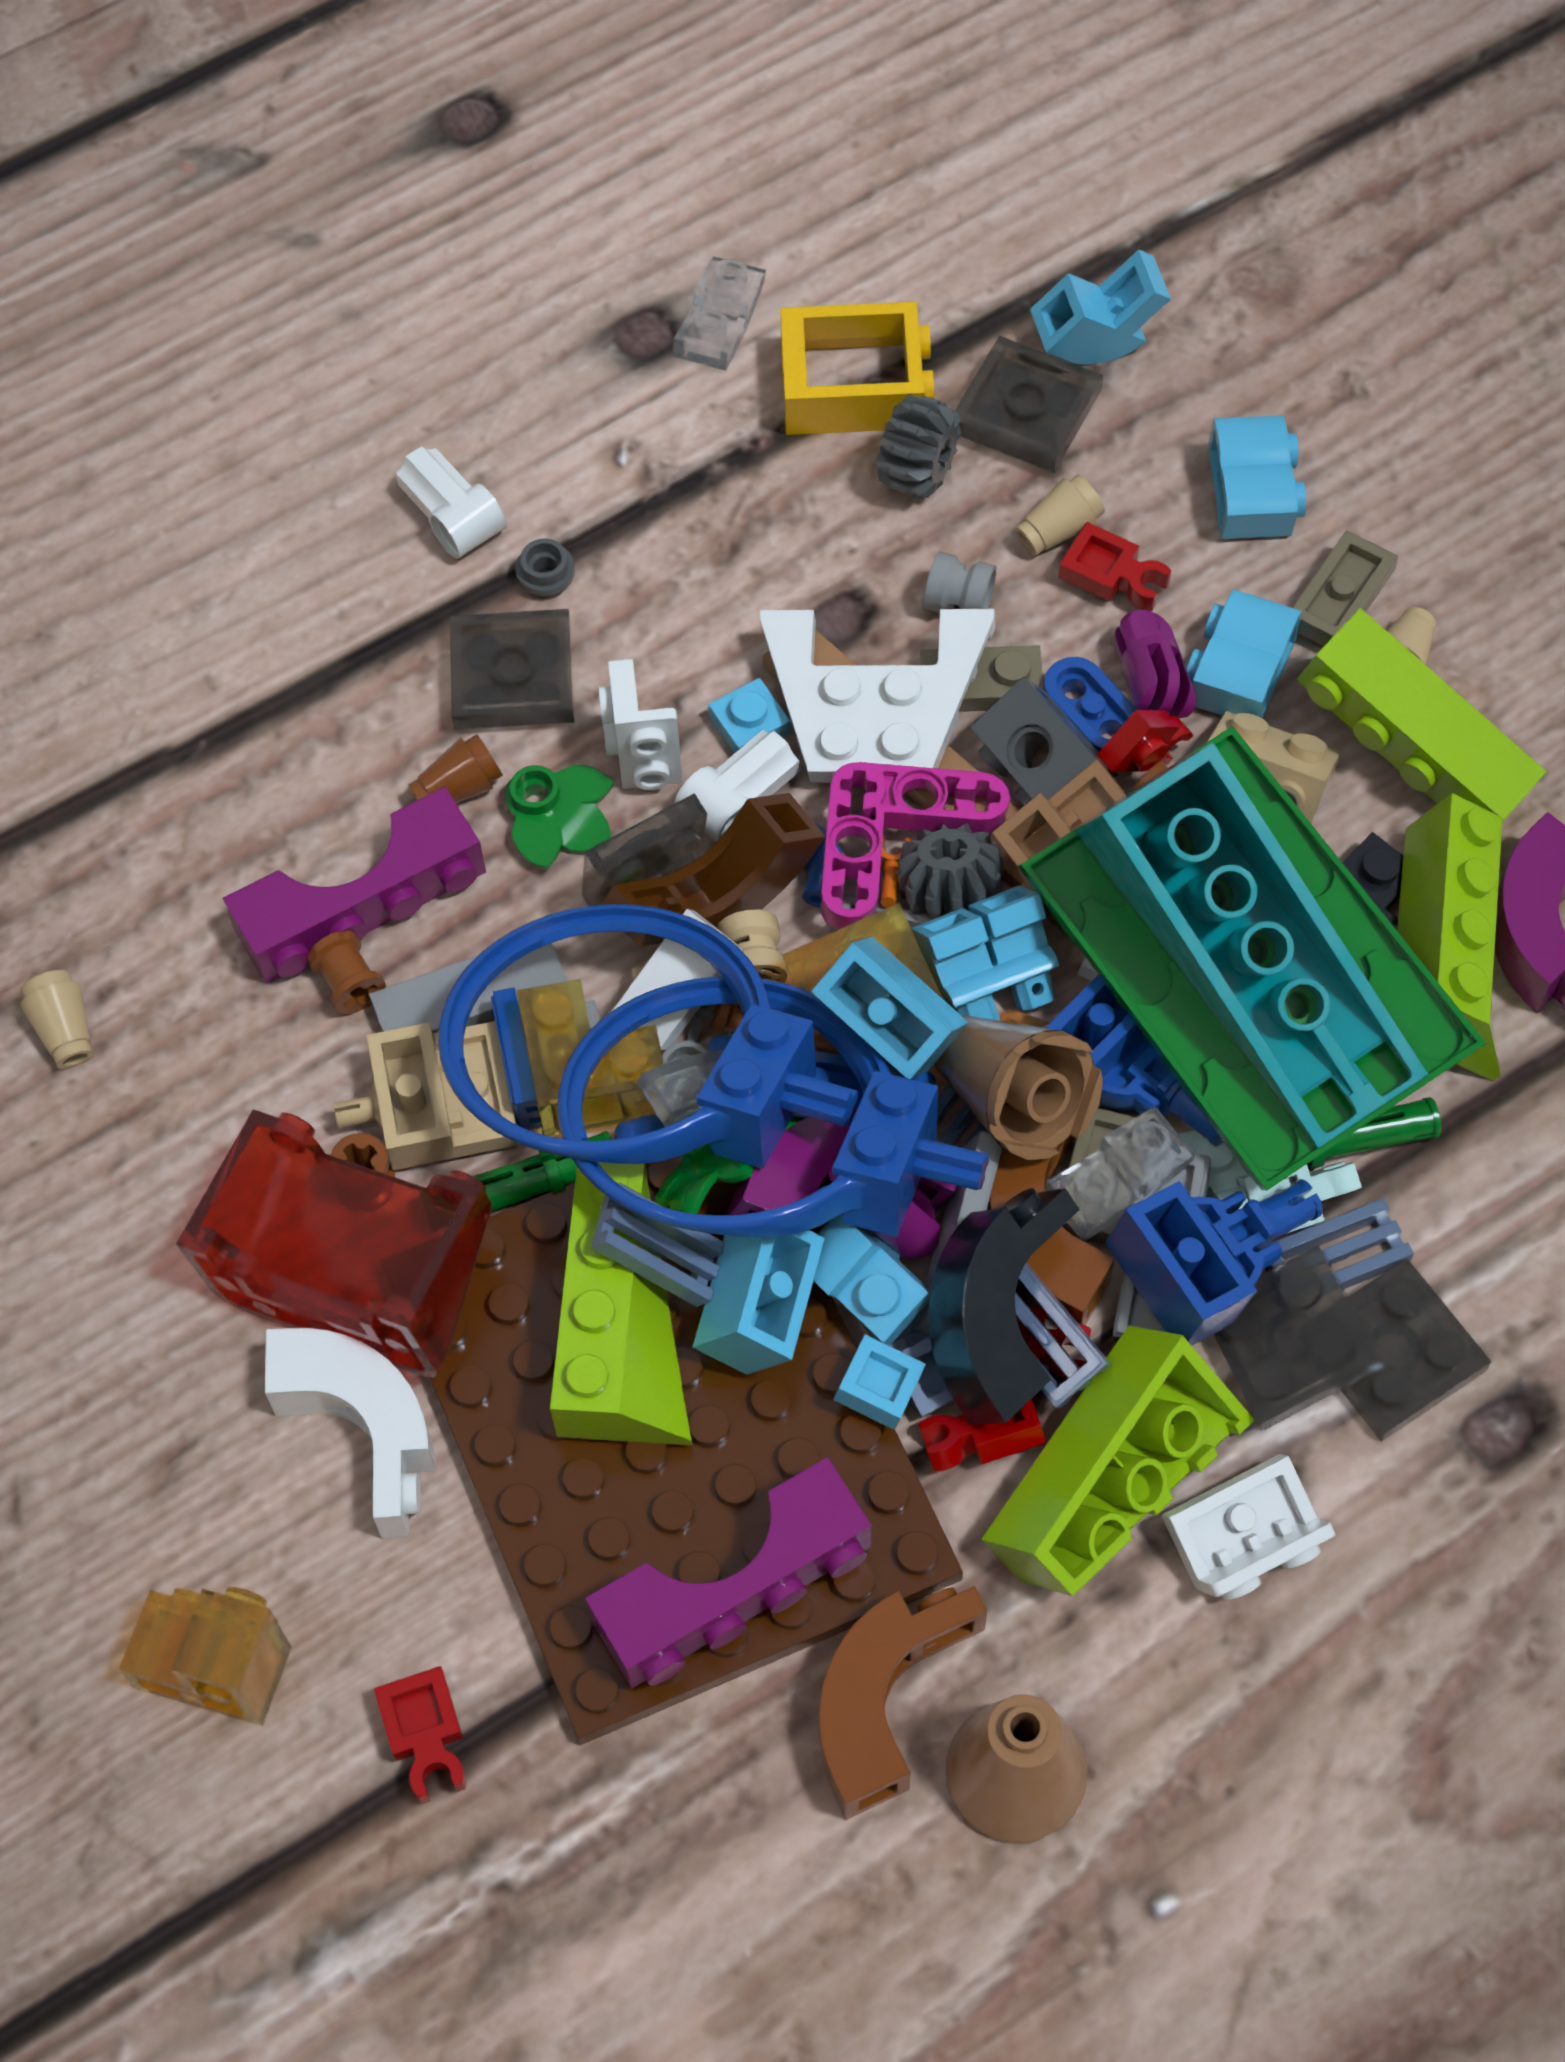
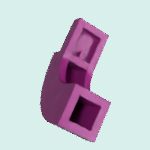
M1549 812L1545 813L1527 831L1515 847L1499 885L1495 953L1499 965L1515 992L1536 1013L1552 998L1561 1003L1565 1011V930L1559 915V904L1565 899V825Z
M853 1108V1118L858 1108ZM808 1117L789 1127L781 1136L764 1169L754 1166L752 1176L740 1183L726 1215L750 1214L776 1209L794 1203L831 1184L832 1182L828 1175L829 1168L837 1158L851 1123L848 1126H839ZM921 1177L917 1188L930 1199L936 1213L956 1192L957 1186Z

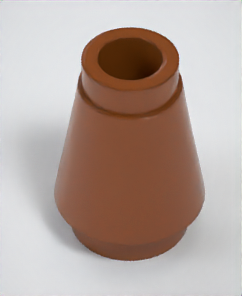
M476 734L465 742L460 737L418 776V779L408 784L417 800L446 787L455 803H459L492 790L491 783L502 777L503 774L480 737Z

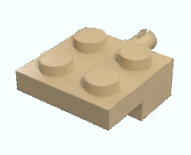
M430 1022L366 1035L374 1076L371 1087L372 1096L334 1102L335 1116L339 1129L377 1121L379 1128L384 1134L386 1150L393 1171L520 1145L496 1133L480 1122L464 1107L454 1094L445 1077L440 1061L438 1047L439 1032H432ZM496 1022L466 1027L464 1034V1057L469 1076L475 1088L497 1113L516 1124Z

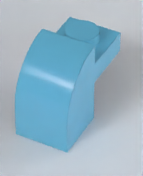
M1138 249L1101 285H1096L1068 273L1030 308L1046 353L1075 364L1093 365L1116 360L1142 346L1146 339L1141 326L1166 305L1171 298L1154 256Z
M842 1214L829 1220L818 1233L825 1240L814 1281L827 1295L836 1297L883 1343L891 1345L929 1302L930 1290L898 1260L901 1257L899 1253L889 1247L872 1231L847 1224L843 1220Z

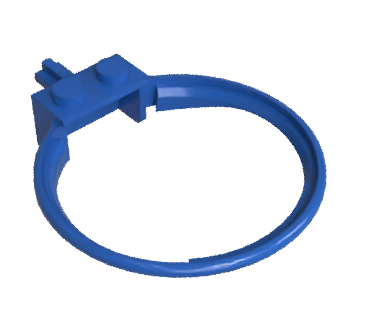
M634 904L591 905L553 913L512 930L483 950L459 976L447 997L439 1025L438 1047L445 1077L454 1094L468 1111L490 1129L514 1142L546 1153L574 1159L614 1164H645L678 1157L710 1143L711 1150L719 1156L764 1169L794 1113L839 1126H848L853 1118V1107L858 1100V1092L856 1090L814 1078L816 1075L813 1021L771 1009L759 973L750 959L737 945L709 925L686 915L656 907ZM616 931L650 934L666 938L691 949L709 962L722 976L739 1003L744 1017L696 1097L697 1105L703 1107L694 1114L662 1129L633 1137L601 1141L568 1140L538 1134L510 1122L497 1113L483 1099L469 1076L464 1057V1034L470 1013L479 996L508 966L526 954L562 939L597 932Z
M722 976L676 982L646 992L620 1005L589 1030L570 1056L558 1091L557 1111L559 1128L563 1139L588 1141L582 1118L586 1087L599 1062L622 1038L654 1019L679 1010L704 1005L739 1004ZM762 978L761 980L771 1009L812 1020L813 1028L820 1032L837 1049L853 1071L862 1088L864 1095L832 1167V1174L838 1175V1177L831 1184L822 1187L805 1198L776 1209L741 1215L691 1214L665 1208L634 1195L614 1181L601 1167L599 1162L572 1158L582 1174L598 1190L624 1208L645 1218L691 1231L757 1238L781 1237L801 1233L820 1226L842 1214L843 1220L849 1225L897 1237L921 1177L978 1191V1189H982L984 1184L985 1171L989 1163V1154L936 1142L938 1114L937 1085L892 1075L885 1058L812 992L786 983Z

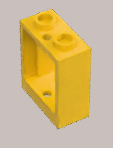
M917 301L780 308L786 435L885 431V423L890 421L894 407L901 403L909 394L919 397L927 396L934 399L933 370H922V360L931 358L930 326L919 325ZM904 346L906 382L807 387L805 350Z

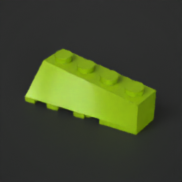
M1361 608L1315 655L1296 679L1307 689L1310 698L1318 706L1331 710L1353 730L1355 737L1362 745L1380 753L1399 770L1401 777L1411 788L1424 792L1436 804L1449 794L1454 793L1502 817L1504 821L1547 773L1534 759Z
M1451 793L1410 824L1405 830L1397 932L1487 1043L1458 1062L1457 1065L1494 1081L1501 1076L1492 1023V990L1503 818Z
M599 1162L607 1174L618 1184L622 1183L651 1200L645 1164ZM577 1167L550 1412L556 1436L692 1446L667 1292L662 1287L591 1248L605 1194L598 1190ZM614 1228L613 1233L640 1247L639 1241Z
M1128 1326L1106 1357L1112 1365L1103 1373H1098L1091 1379V1383L1084 1389L981 1540L1019 1581L1074 1596L1132 1540L1130 1529L1147 1513L1157 1516L1174 1499L1170 1491L1191 1471L1201 1473L1218 1456L1215 1448L1230 1433L1240 1435L1255 1421L1183 1335Z

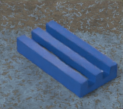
M515 987L493 991L494 996L490 997L516 1124L527 1130L542 1128L543 1122Z

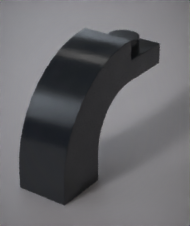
M1030 1188L1011 1198L1001 1208L970 1212L950 1236L935 1268L929 1297L928 1321L933 1355L943 1382L970 1424L1008 1422L1051 1380L1020 1332L1015 1310V1294L1019 1276L1030 1256L1080 1210L1066 1188L1038 1193L1034 1188Z

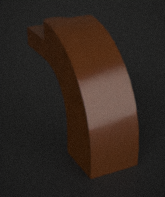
M790 793L749 798L723 836L698 859L664 876L614 884L603 903L650 906L683 914L686 909L696 911L717 928L721 920L733 913L744 910L763 909L799 874L826 836ZM624 932L638 947L659 944L665 939L650 934Z

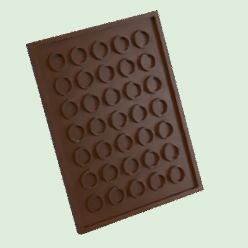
M683 1155L665 1161L646 1163L650 1198L653 1202H655L656 1195L663 1182L681 1163ZM720 1181L713 1184L697 1214L726 1215L734 1194L742 1181L735 1183ZM575 1183L565 1186L566 1191L556 1194L552 1192L385 1258L382 1261L581 1746L847 1631L869 1609L897 1591H900L907 1605L962 1581L963 1571L896 1430L833 1400L857 1348L832 1296L827 1295L814 1280L792 1360L748 1375L693 1348L705 1304L695 1307L666 1290L692 1446L557 1437L550 1412L575 1189ZM711 1234L721 1241L724 1239V1235ZM663 1255L660 1256L664 1262L691 1276L690 1270ZM718 1256L713 1259V1263H717ZM712 1280L708 1281V1287H710ZM829 1457L872 1525V1545L869 1549L865 1550L867 1553L866 1559L856 1568L840 1577L832 1578L828 1572L806 1585L807 1593L791 1607L778 1613H771L769 1608L745 1621L747 1626L745 1631L730 1643L717 1649H710L709 1645L706 1644L684 1657L685 1666L666 1681L653 1686L644 1681L631 1689L590 1620L585 1598L646 1562L664 1575L688 1583H711L738 1573L757 1556L766 1540L770 1526L768 1491L824 1458Z

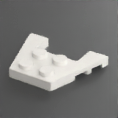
M940 609L938 662L935 665L833 666L814 665L816 631L814 610H760L762 631L772 657L810 782L831 783L833 774L840 767L855 762L938 768L958 721L959 709L969 684L974 682L978 672L977 665L987 640H991L994 633L995 609Z

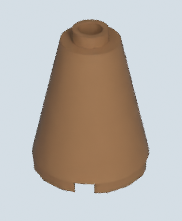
M961 1015L969 1024L934 1065L996 1142L1012 1154L1027 1160L1048 1159L1059 1154L1060 1151L1055 1149V1147L1063 1143L1069 1136L1078 1140L1088 1129L1099 1107L1103 1086L1101 1069L1094 1066L1090 1054L1093 1050L1088 1043L1065 1031Z
M1014 1695L976 1711L959 1727L947 1753L946 1785L955 1805L975 1831L1001 1843L1030 1844L1044 1839L1045 1836L1057 1831L1076 1814L1087 1786V1760L1077 1734L1046 1701L1033 1695Z

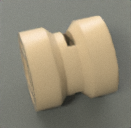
M759 909L744 910L733 913L718 923L717 929L742 948V952L750 959L760 978L785 983L788 977L785 958L782 953L777 951L776 947L781 939L779 922L776 915Z

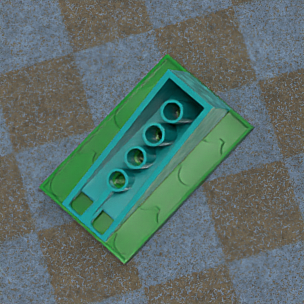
M1233 726L1018 866L1035 891L1040 894L1042 901L1074 945L1079 947L1121 1007L1132 1017L1195 1106L1200 1108L1245 1172L1253 1178L1262 1191L1269 1190L1487 1044Z

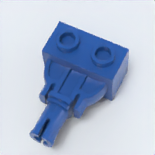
M1099 975L1045 1027L1071 1033L1088 1043L1093 1050L1090 1054L1094 1066L1101 1069L1103 1078L1099 1105L1115 1110H1136L1151 1122H1155L1159 1116L1163 1118L1164 1116L1175 1115L1206 1138L1214 1147L1219 1146L1223 1142L1199 1107L1195 1106L1132 1017L1121 1007Z
M1303 1179L1293 1182L1291 1186L1259 1202L1253 1199L1245 1203L1241 1209L1239 1208L1246 1200L1243 1192L1237 1191L1222 1200L1212 1197H1191L1183 1184L1178 1181L1127 1208L1105 1244L1164 1330L1168 1333L1183 1335L1193 1346L1235 1322L1257 1292L1255 1286L1259 1281L1262 1270L1276 1263L1283 1254L1282 1247L1278 1241L1270 1245L1273 1240L1308 1221L1319 1218L1322 1215L1323 1207L1317 1193L1303 1200L1301 1196L1307 1194L1313 1188Z

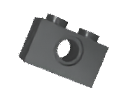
M1024 676L971 726V729L984 743L978 750L982 758L999 775L1004 777L1009 772L1020 784L1021 788L1015 792V795L1024 806L1040 792L1047 799L1051 798L1095 760H1098L1114 779L1119 775L1117 772H1112L1097 755L1099 751L1049 694ZM1048 743L1049 753L1046 760L1041 765L1032 768L1031 760L1033 753L1039 746Z

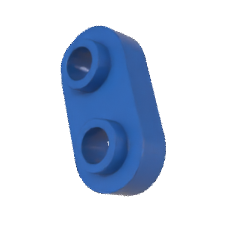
M1063 658L1055 662L1045 675L1044 690L1099 752L1110 740L1101 735L1105 733L1115 734L1136 710L1135 706L1095 663L1085 658ZM1068 692H1076L1082 695V697L1078 699H1070L1066 697L1064 694Z

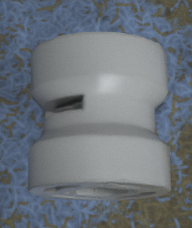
M939 551L934 558L927 580L924 610L940 613V609H956L957 606H960V609H989L996 581L997 566L979 561L967 571V565L960 563L956 555Z

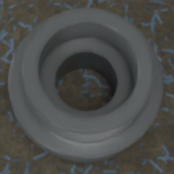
M534 540L524 547L517 559L516 575L518 582L526 591L534 595L550 596L560 593L571 584L574 578L575 566L573 557L566 548L555 540ZM543 569H552V571H550V572H545V573L539 572L540 570H543Z

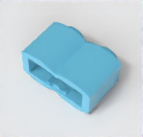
M1283 415L1213 418L1208 450L1221 538L1292 536L1296 518L1304 517L1306 511L1304 482H1295L1293 469L1297 468L1299 457L1296 433H1288Z
M1235 589L1229 595L1225 606L1215 603L1204 632V638L1210 639L1205 651L1199 649L1193 651L1187 666V672L1196 696L1195 707L1222 716L1228 711L1234 714L1249 713L1263 718L1296 641L1302 611Z

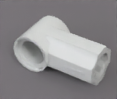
M421 446L405 456L403 465L395 473L398 486L428 517L431 529L439 543L453 558H460L506 528L505 516L493 495L479 483L472 487L436 448L424 449Z
M762 730L716 770L713 767L706 766L693 773L680 788L675 799V807L716 843L727 831L746 800L773 795L799 773V760L793 754L788 742L775 731L766 732Z

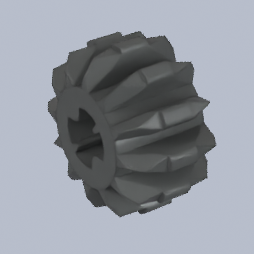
M909 394L901 403H898L893 409L890 421L885 423V432L879 441L881 445L880 452L876 458L879 481L889 485L893 490L912 497L915 495L925 498L930 497L936 489L943 485L945 475L948 470H951V462L958 451L956 445L961 434L958 412L947 407L945 403L927 396L919 397Z
M942 822L938 831L931 832L919 829L916 840L903 843L899 869L897 870L898 888L902 891V898L906 899L909 903L912 914L928 913L930 919L933 920L961 908L970 911L968 905L999 894L1001 891V877L1004 875L1003 859L999 855V847L991 843L989 832L972 833L968 823L963 824L957 829H948Z

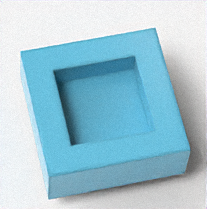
M760 678L708 704L710 720L734 754L762 730L766 732L775 731L782 738L791 734L790 719Z
M865 1334L833 1400L895 1430L926 1364Z

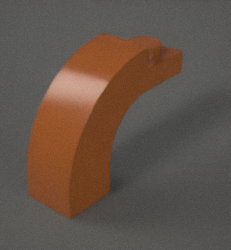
M1069 1136L1063 1143L1055 1147L1060 1153L1048 1159L1027 1160L1002 1148L987 1210L1003 1207L1011 1198L1030 1188H1034L1037 1193L1044 1192L1075 1138ZM1061 1227L1030 1256L1027 1263L1075 1321L1086 1325L1110 1284L1115 1258L1076 1238ZM1019 1281L1016 1291L1030 1307L1044 1309L1025 1285ZM1046 1312L1045 1318L1055 1323L1054 1320Z
M975 1586L958 1594L954 1588L938 1591L920 1602L917 1606L919 1612L911 1615L900 1591H897L877 1603L855 1622L836 1649L822 1686L819 1730L822 1762L826 1777L845 1820L910 1790L911 1772L887 1723L885 1714L887 1698L896 1681L915 1663L985 1630L987 1609Z

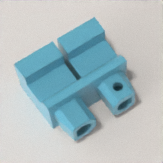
M1019 885L968 905L970 911L961 908L910 928L935 993L946 1003L950 1004L960 1015L1000 1021L991 993L1010 986L1016 1007L1023 1011L1035 1009L1054 1000L1049 970L1060 965L1053 949L1048 945L1042 919H1045L1046 915L1039 893Z

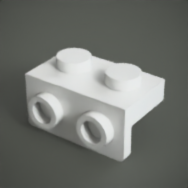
M633 659L608 661L611 686L598 687L606 755L619 756L622 789L640 788L643 790H656L665 787L667 784L682 782L676 709L663 708L638 711Z
M1282 1454L1276 1455L1161 1515L1195 1589L1214 1597L1222 1596L1223 1600H1232L1255 1590L1261 1585L1259 1576L1279 1565H1282L1284 1569H1290L1311 1561L1321 1553L1318 1545L1336 1535L1330 1521L1317 1518L1289 1456Z

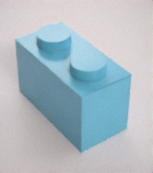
M873 936L852 942L811 991L908 1079H913L927 1072L969 1024L968 1021Z
M811 1230L781 1237L757 1238L724 1235L723 1253L718 1256L716 1263L719 1266L717 1278L712 1279L710 1288L714 1289L711 1302L704 1305L693 1348L746 1375L791 1361L825 1238Z

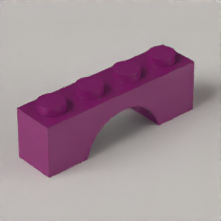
M446 787L390 814L391 838L385 854L372 870L352 882L330 887L311 886L298 882L277 870L223 897L232 926L266 984L280 977L294 976L309 966L307 956L311 952L312 947L325 936L334 932L351 930L357 934L361 941L368 932L392 920H404L414 915L423 904L447 892H459L470 886L478 876L486 873L480 841Z
M829 1457L824 1458L768 1491L770 1526L766 1540L757 1556L738 1573L716 1582L688 1583L668 1577L646 1562L585 1598L590 1620L631 1689L644 1681H647L650 1686L666 1681L685 1666L684 1657L706 1644L709 1645L710 1649H717L730 1643L747 1628L745 1621L769 1608L771 1613H778L791 1607L807 1593L806 1585L828 1572L832 1578L840 1577L856 1568L866 1559L867 1553L865 1550L869 1549L872 1545V1525Z

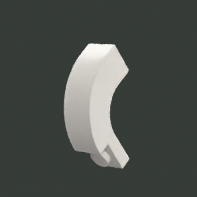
M314 1328L266 1329L265 1395L275 1416L328 1414L342 1417L359 1426L373 1442V1519L382 1539L409 1537V1514H420L421 1510L419 1473L409 1472L436 1471L433 1443L418 1399L407 1380L382 1354L365 1343L347 1335Z

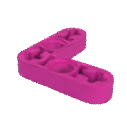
M866 762L848 763L840 767L833 774L830 785L820 904L821 914L825 922L837 931L851 933L867 928L874 920L879 893L883 828L914 831L925 829L935 832L940 829L942 822L948 829H957L963 824L968 823L972 833L989 832L990 835L1005 822L1010 795L1005 783L995 775L974 771ZM859 786L864 788L862 816L850 815L852 787ZM921 788L932 793L936 798V803L928 809L917 810L908 806L902 799V796L911 789ZM948 793H955L954 810H946ZM975 797L987 798V811L980 812L975 810ZM846 836H858L868 842L871 850L862 857L851 858L840 853L836 844ZM845 877L850 879L857 878V902L855 909L842 908Z

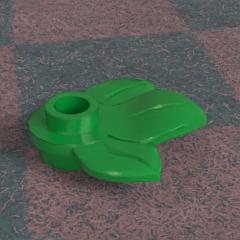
M539 765L527 766L517 771L507 784L505 790L507 809L515 818L512 828V841L517 851L533 866L546 870L554 864L562 848L569 853L584 855L597 853L608 848L611 844L609 824L596 804L602 801L611 791L613 780L603 772L586 765H572L555 773ZM539 794L546 797L539 802L526 801L532 795Z
M710 1143L683 1155L681 1163L660 1187L655 1203L672 1210L697 1214L713 1184L720 1181L735 1183L746 1180L752 1176L754 1166L719 1156L711 1150Z

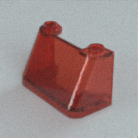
M253 1109L176 1242L177 1247L208 1288L216 1296L235 1308L288 1328H314L347 1335L372 1347L397 1368L423 1377L434 1378L437 1376L450 1351L492 1210V1204L486 1194L484 1184L465 1172L452 1170L448 1176L443 1174L434 1175L425 1188L326 1154L313 1137L315 1134L314 1128L298 1116L282 1112L279 1117H275Z

